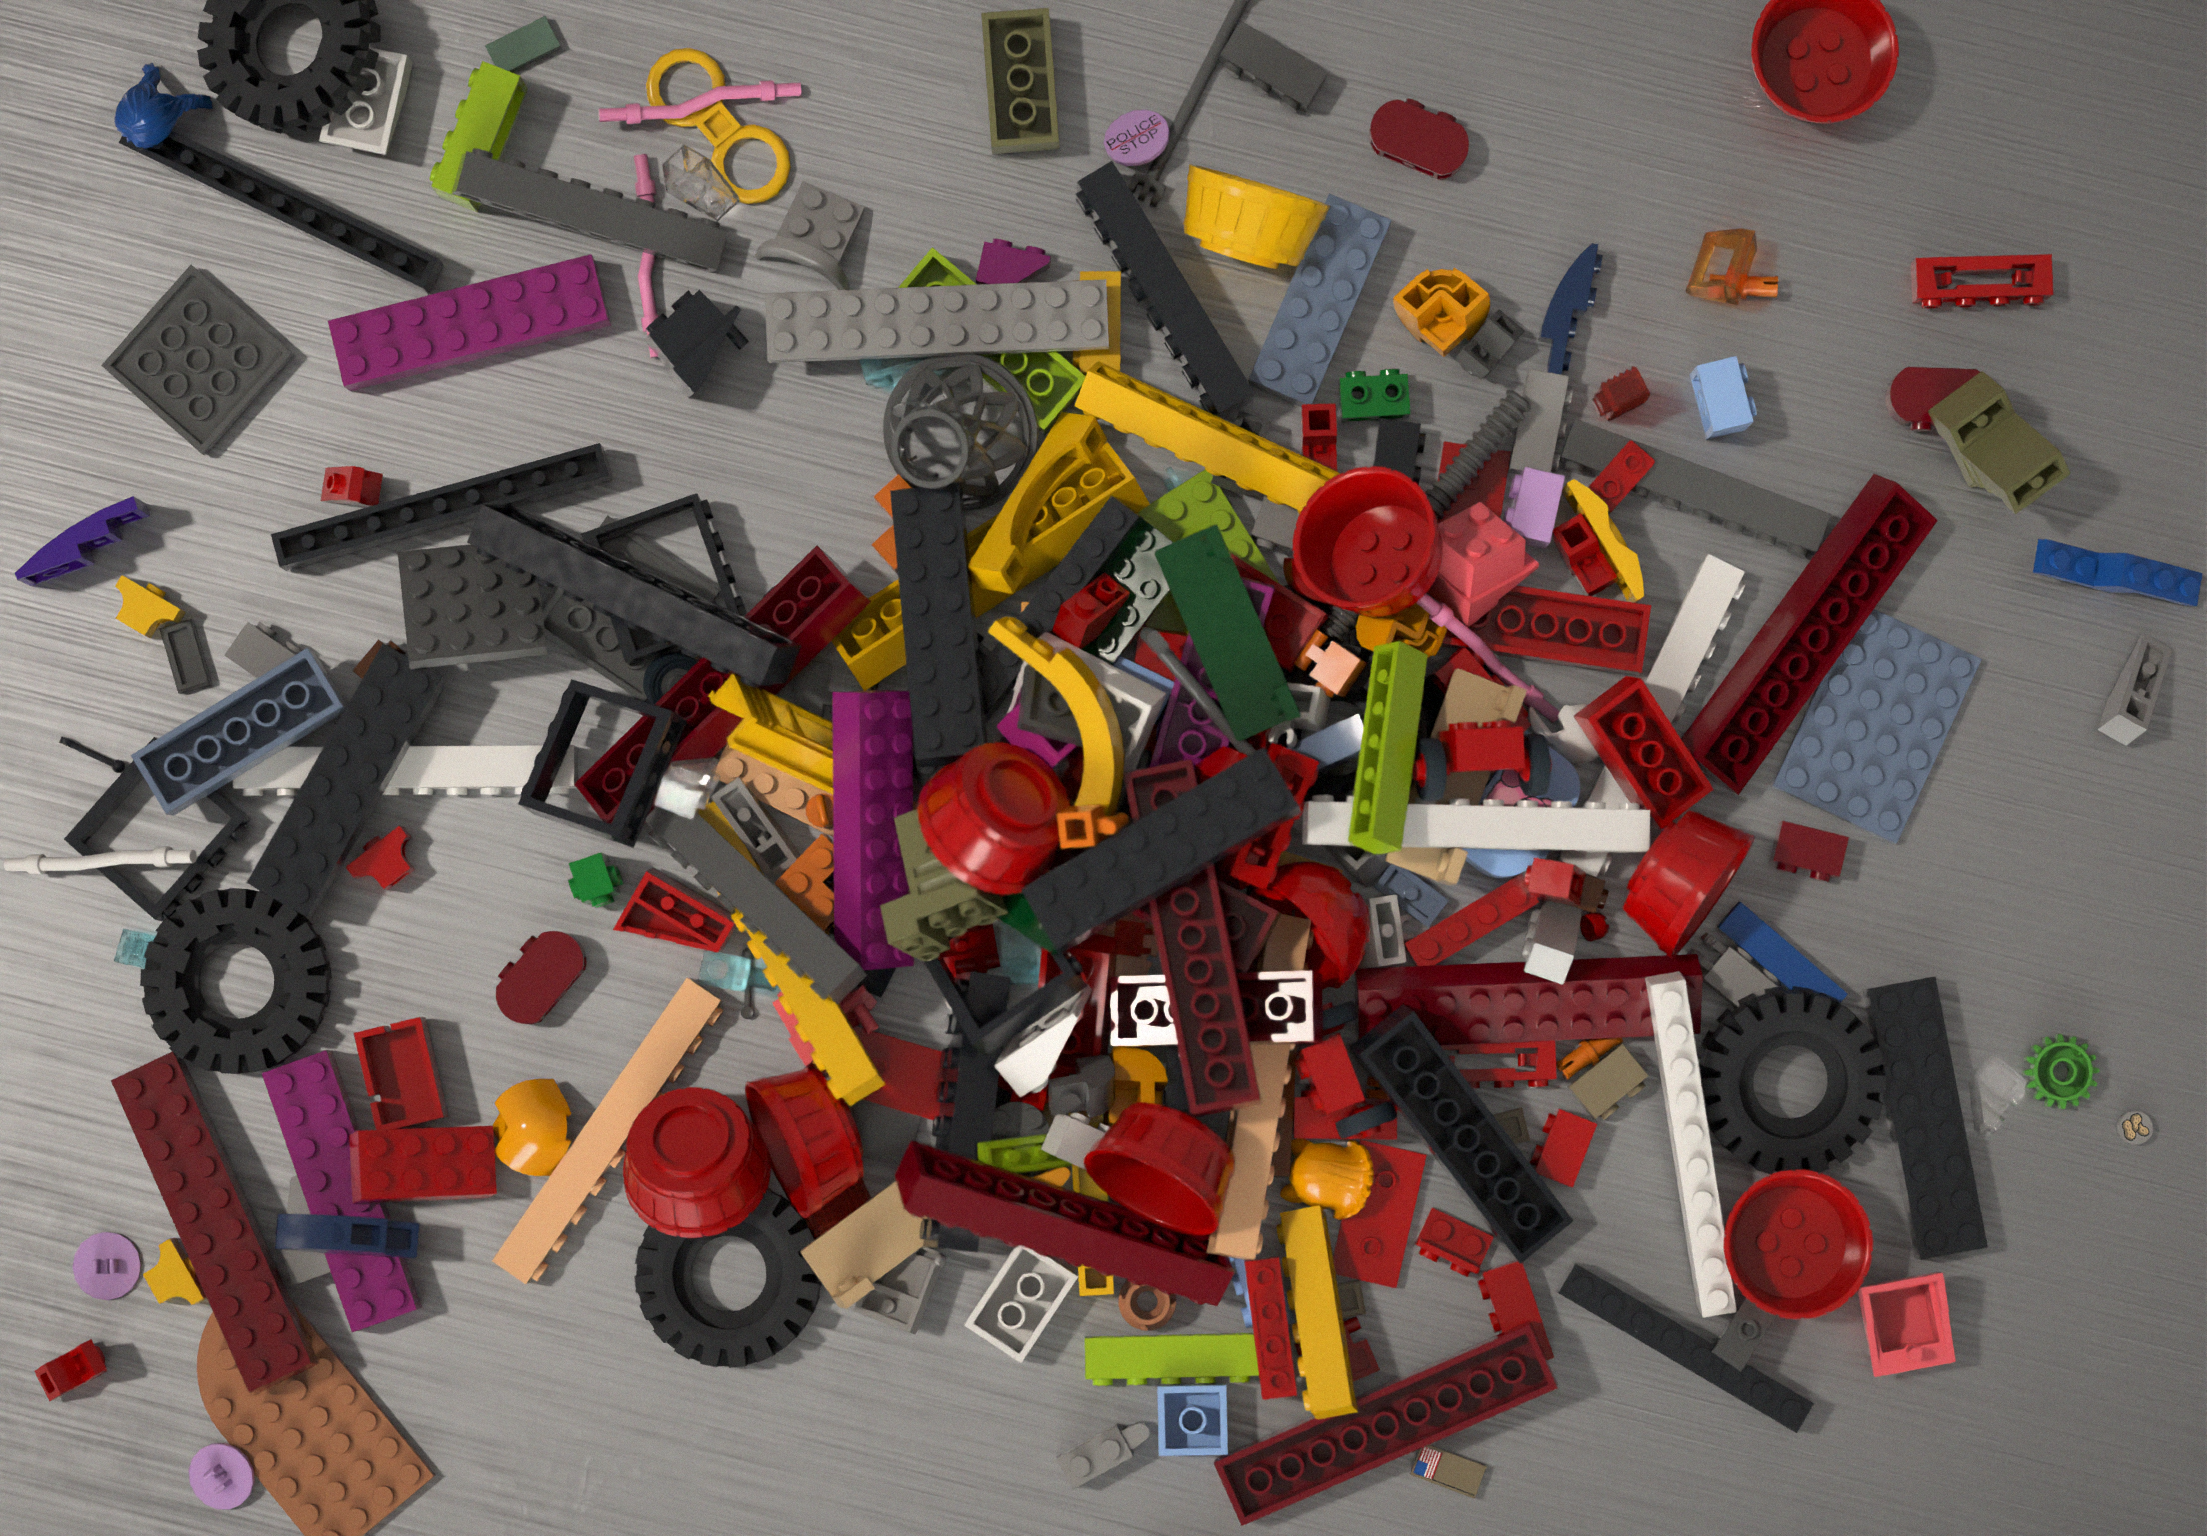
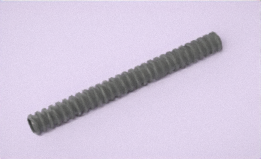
M1513 390L1506 391V398H1501L1498 401L1499 407L1494 406L1492 409L1493 414L1485 417L1487 422L1485 424L1481 423L1478 426L1480 430L1473 432V439H1468L1465 442L1466 448H1460L1458 451L1460 455L1452 458L1453 464H1448L1445 467L1447 471L1445 473L1441 472L1438 476L1440 480L1432 483L1433 489H1427L1425 492L1435 512L1436 520H1442L1445 517L1443 512L1451 509L1450 504L1452 502L1456 503L1458 500L1456 496L1458 494L1462 495L1465 492L1464 486L1469 487L1471 484L1470 479L1478 476L1476 471L1478 469L1482 470L1485 467L1483 463L1490 461V454H1495L1498 451L1497 445H1503L1505 442L1503 438L1511 435L1510 429H1515L1518 426L1517 421H1522L1525 417L1523 413L1531 410L1528 401ZM1333 606L1332 610L1334 612L1327 614L1329 616L1320 630L1334 642L1342 644L1345 641L1343 639L1344 635L1349 636L1351 633L1350 628L1352 626L1356 627L1360 614Z

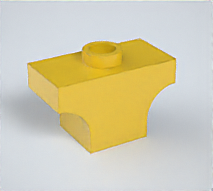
M121 575L115 585L123 597L122 608L115 619L146 637L151 638L156 629L165 622H181L186 613L163 599L166 592L151 583H148L146 588Z
M170 1238L158 1245L160 1259L157 1265L143 1274L158 1303L162 1304L174 1297H182L188 1300L191 1305L207 1299L193 1265L177 1238Z

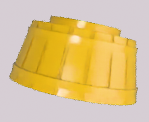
M1189 164L1186 211L1183 221L1184 233L1201 239L1200 247L1235 259L1272 269H1278L1279 263L1298 267L1301 260L1304 259L1305 253L1322 221H1325L1331 206L1253 180Z

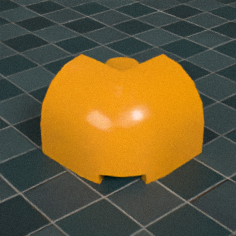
M1453 268V270L1439 269L1430 272L1426 269L1393 297L1394 308L1403 325L1420 343L1425 341L1443 357L1452 351L1464 338L1470 341L1479 331L1490 311L1489 293L1456 268Z
M1415 603L1411 607L1392 615L1380 617L1359 615L1356 634L1361 646L1371 652H1374V646L1401 641L1427 654V658H1429L1430 656H1436L1447 628L1445 626H1438L1429 618L1430 614Z
M1113 1047L1109 1056L1115 1067V1102L1104 1113V1125L1109 1127L1116 1122L1121 1112L1133 1103L1147 1102L1163 1105V1090L1168 1083L1166 1069L1160 1060L1150 1052L1138 1048Z
M554 1079L525 1080L507 1089L494 1102L500 1112L492 1125L493 1131L499 1140L494 1151L504 1164L515 1171L533 1176H551L571 1143V1140L566 1138V1117L572 1114Z

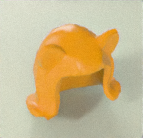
M1302 1138L1292 1140L1291 1150L1295 1155V1159L1290 1166V1183L1282 1188L1280 1197L1292 1203L1304 1202L1310 1207L1320 1205L1323 1210L1333 1209L1332 1217L1337 1220L1350 1218L1352 1215L1357 1214L1365 1206L1374 1180L1373 1161L1366 1147L1352 1139L1347 1142V1147L1345 1148L1334 1143L1314 1144Z

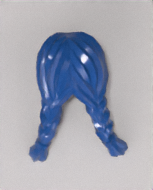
M153 63L145 64L142 68L145 75L139 84L131 87L119 102L114 116V123L117 130L121 132V136L126 137L127 142H133L136 147L149 148L158 145L169 136L178 118L184 111L198 108L213 109L211 97L202 94H182L174 97L170 94L159 93L157 90V85L160 82L159 67H155Z

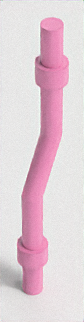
M759 81V85L718 86L679 105L640 107V104L636 103L625 104L623 108L598 109L599 122L626 121V124H640L641 120L683 118L720 100L760 98V101H774L775 97L801 96V83L774 84V81Z
M647 154L635 155L634 162L638 181L635 183L636 196L640 197V199L654 202L653 195L657 193L655 181L651 180ZM643 252L638 272V282L644 317L641 318L642 329L648 336L650 333L646 328L660 315H657L651 278L656 256ZM649 346L650 358H658Z
M1427 593L1417 601V604L1430 614L1429 618L1440 627L1445 626L1483 659L1488 669L1508 687L1515 685L1526 689L1527 692L1523 703L1528 708H1535L1552 723L1558 719L1560 711L1543 698L1544 694L1534 685L1528 686L1504 666L1479 636L1453 616V610L1443 602H1436Z

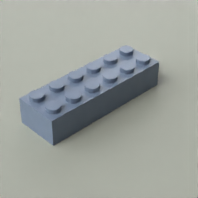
M1330 193L1325 204L1331 207L1327 212L1325 221H1322L1305 253L1304 259L1301 260L1294 273L1248 379L1250 386L1298 407H1301L1302 404L1314 403L1391 224V219Z
M306 648L138 750L131 757L164 812L174 816L344 712L347 705L315 652Z

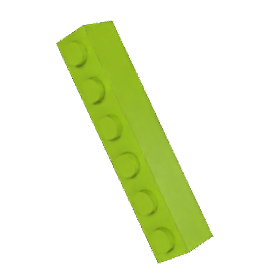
M1401 641L1374 646L1347 841L1375 855L1402 850L1428 656Z
M1289 1332L1290 1345H1291V1333ZM1253 1333L1085 1336L1084 1338L1085 1379H1092V1385L1094 1386L1113 1385V1379H1127V1385L1147 1384V1378H1161V1384H1181L1182 1377H1195V1383H1216V1377L1230 1376L1231 1383L1250 1382V1376H1259Z

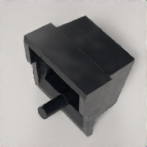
M689 290L671 306L675 312L668 318L662 313L648 325L646 330L650 334L644 339L669 370L667 375L688 398L701 387L717 361L713 355L725 336L739 350L750 342L734 325V321L741 309L736 305L724 315L700 290L694 295Z

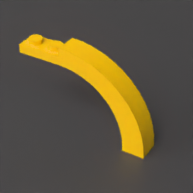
M1007 616L996 620L988 632L1044 675L1063 695L1076 718L1083 742L1084 773L1080 792L1074 806L1103 804L1104 816H1113L1122 790L1124 749L1119 722L1104 687L1092 670L1069 647L1055 654L1053 653L1054 648L1047 641L1041 638L1036 639L1026 631L1027 627L1020 620Z

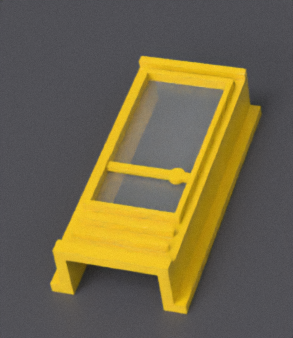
M735 673L729 677L717 692L712 691L709 694L712 704L744 718L727 738L730 748L833 795V722L766 690L760 691L759 688L749 686L741 682V677Z

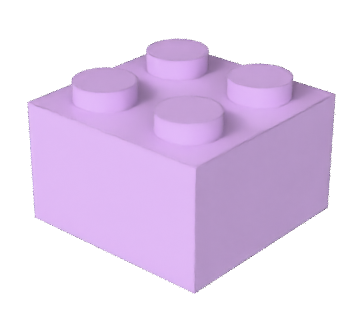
M1525 467L1520 475L1515 474V477L1512 479L1508 498L1514 499L1512 508L1508 507L1507 511H1505L1503 521L1526 540V546L1545 550L1549 545L1565 476Z

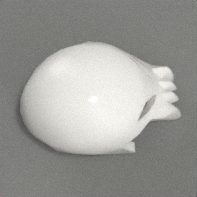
M1588 704L1564 705L1557 719L1562 730L1556 733H1552L1533 707H1530L1529 719L1533 733L1544 735L1548 746L1566 758L1571 764H1585L1600 757L1573 717Z

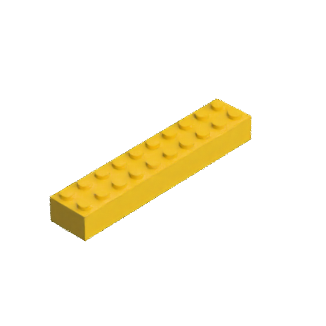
M1108 442L1104 444L1093 464H1085L1069 476L1052 493L1039 511L1031 526L1024 548L1023 558L1029 569L1014 593L1057 566L1111 496L1119 498L1137 513L1150 505L1135 477ZM999 513L967 534L970 561ZM971 574L975 619L1013 595L1011 593L982 589ZM899 579L868 598L871 603L832 640V643L864 691L879 683L899 668L907 665Z

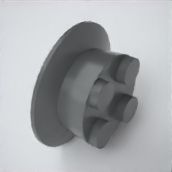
M1004 1089L997 1090L991 1141L1049 1132L1056 1116L1051 1114L1049 1102L1045 1104L1044 1110L1041 1111L1024 1102H1010L1011 1095ZM1049 1169L1023 1172L1017 1174L1031 1178L1036 1175L1042 1174L1048 1171Z

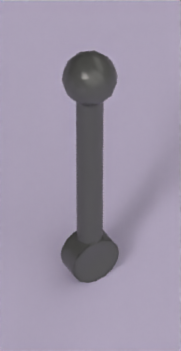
M746 948L742 951V958L745 960V994L741 1016L744 1019H751L755 1013L753 1007H751L752 960L755 957L751 950Z

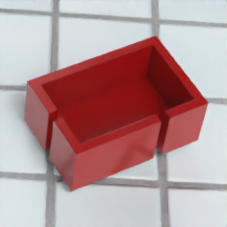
M417 1017L390 1024L391 1030L395 1032H391L389 1026H380L354 1033L368 1096L380 1095L381 1098L380 1102L370 1103L376 1130L401 1129L449 1117L426 1017Z

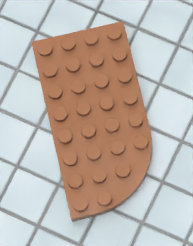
M292 1299L293 1306L319 1364L259 1393L248 1392L216 1317L212 1312L203 1330L197 1355L198 1386L205 1409L228 1443L239 1448L248 1457L255 1476L304 1536H364L436 1476Z

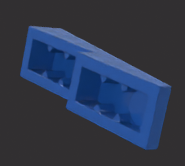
M1738 901L1718 924V929L1738 947L1747 952L1763 969L1765 968L1779 979L1780 983L1788 990H1792L1793 986L1810 988L1813 992L1818 994L1822 992L1840 1003L1848 995L1742 902Z

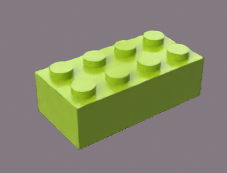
M482 61L480 68H474L470 75L468 87L471 90L467 100L462 99L457 107L455 118L458 119L454 131L449 130L446 134L442 149L445 150L441 163L436 162L429 178L433 182L431 187L441 199L477 213L481 205L480 202L451 194L462 154L467 151L472 153L473 148L492 153V159L499 161L528 90L520 75Z

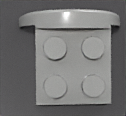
M802 181L776 237L763 242L758 247L754 257L759 260L762 257L771 256L795 261L823 275L838 290H849V281L843 270L839 267V264L864 214L865 207Z
M922 1246L872 1283L874 1289L856 1302L853 1311L916 1335L941 1267L944 1268L947 1257L938 1251Z

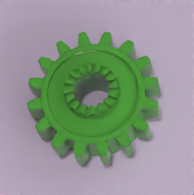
M2056 1034L2054 1043H2052L2049 1037H2043V1047L2041 1048L2036 1044L2032 1045L2031 1049L2035 1055L2033 1057L2026 1056L2023 1059L2030 1064V1069L2022 1070V1075L2030 1076L2031 1081L2024 1085L2025 1088L2036 1089L2032 1097L2034 1100H2038L2043 1096L2046 1097L2044 1102L2046 1107H2051L2054 1101H2057L2059 1109H2065L2067 1101L2072 1106H2078V1097L2089 1098L2088 1087L2097 1086L2098 1084L2092 1079L2093 1074L2099 1072V1068L2092 1067L2091 1063L2097 1058L2096 1055H2087L2085 1052L2089 1046L2087 1043L2077 1046L2075 1036H2070L2064 1042L2063 1035ZM2058 1062H2062L2068 1068L2067 1077L2062 1081L2057 1080L2053 1074L2054 1066Z

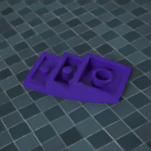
M132 496L103 508L72 525L39 549L15 572L16 579L29 586H33L94 565L95 562L91 551L122 541L119 527L150 517L147 504Z

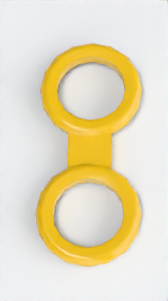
M692 48L674 49L661 56L650 69L646 82L647 100L650 106L666 105L660 95V83L667 70L678 63L690 62L700 65L708 72L712 81V89L718 86H726L725 76L718 63L705 52ZM723 100L683 118L662 119L668 124L682 128L696 126L714 147L710 160L712 177L719 190L731 200L744 204L763 203L776 196L786 184L791 164L789 151L782 138L772 130L755 124L741 126L722 104ZM756 139L763 141L772 148L776 155L777 168L775 174L768 184L759 189L746 190L739 188L729 181L725 173L724 162L728 151L734 144L742 140Z

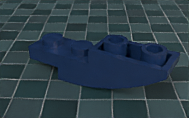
M1591 243L1578 256L1559 283L1548 305L1538 342L1551 344L1546 372L1559 375L1562 374V371L1568 372L1572 352L1566 351L1568 338H1574L1577 326V318H1572V314L1584 316L1587 307H1594L1597 288L1591 287L1593 274L1599 275L1603 255L1597 254L1599 244Z
M278 1214L275 1249L415 1259L417 1258L419 1223L357 1216Z

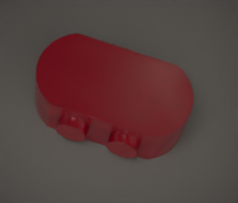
M1407 98L1405 102L1396 99L1383 104L1375 112L1369 129L1370 145L1376 155L1437 180L1450 178L1462 168L1469 150V139L1463 126L1456 123L1454 116L1442 111H1438L1437 115L1424 110V104Z
M1907 367L1899 372L1887 387L1885 395L1887 410L1897 423L1911 426V431H1931V426L1935 425L1928 410L1979 374L1980 371L1977 369Z
M547 931L541 933L537 938L532 935L521 947L520 951L523 955L515 964L510 961L499 973L498 977L501 981L496 986V1001L501 1012L510 1020L521 1024L542 1022L586 970L587 957L583 946L576 938L563 932Z

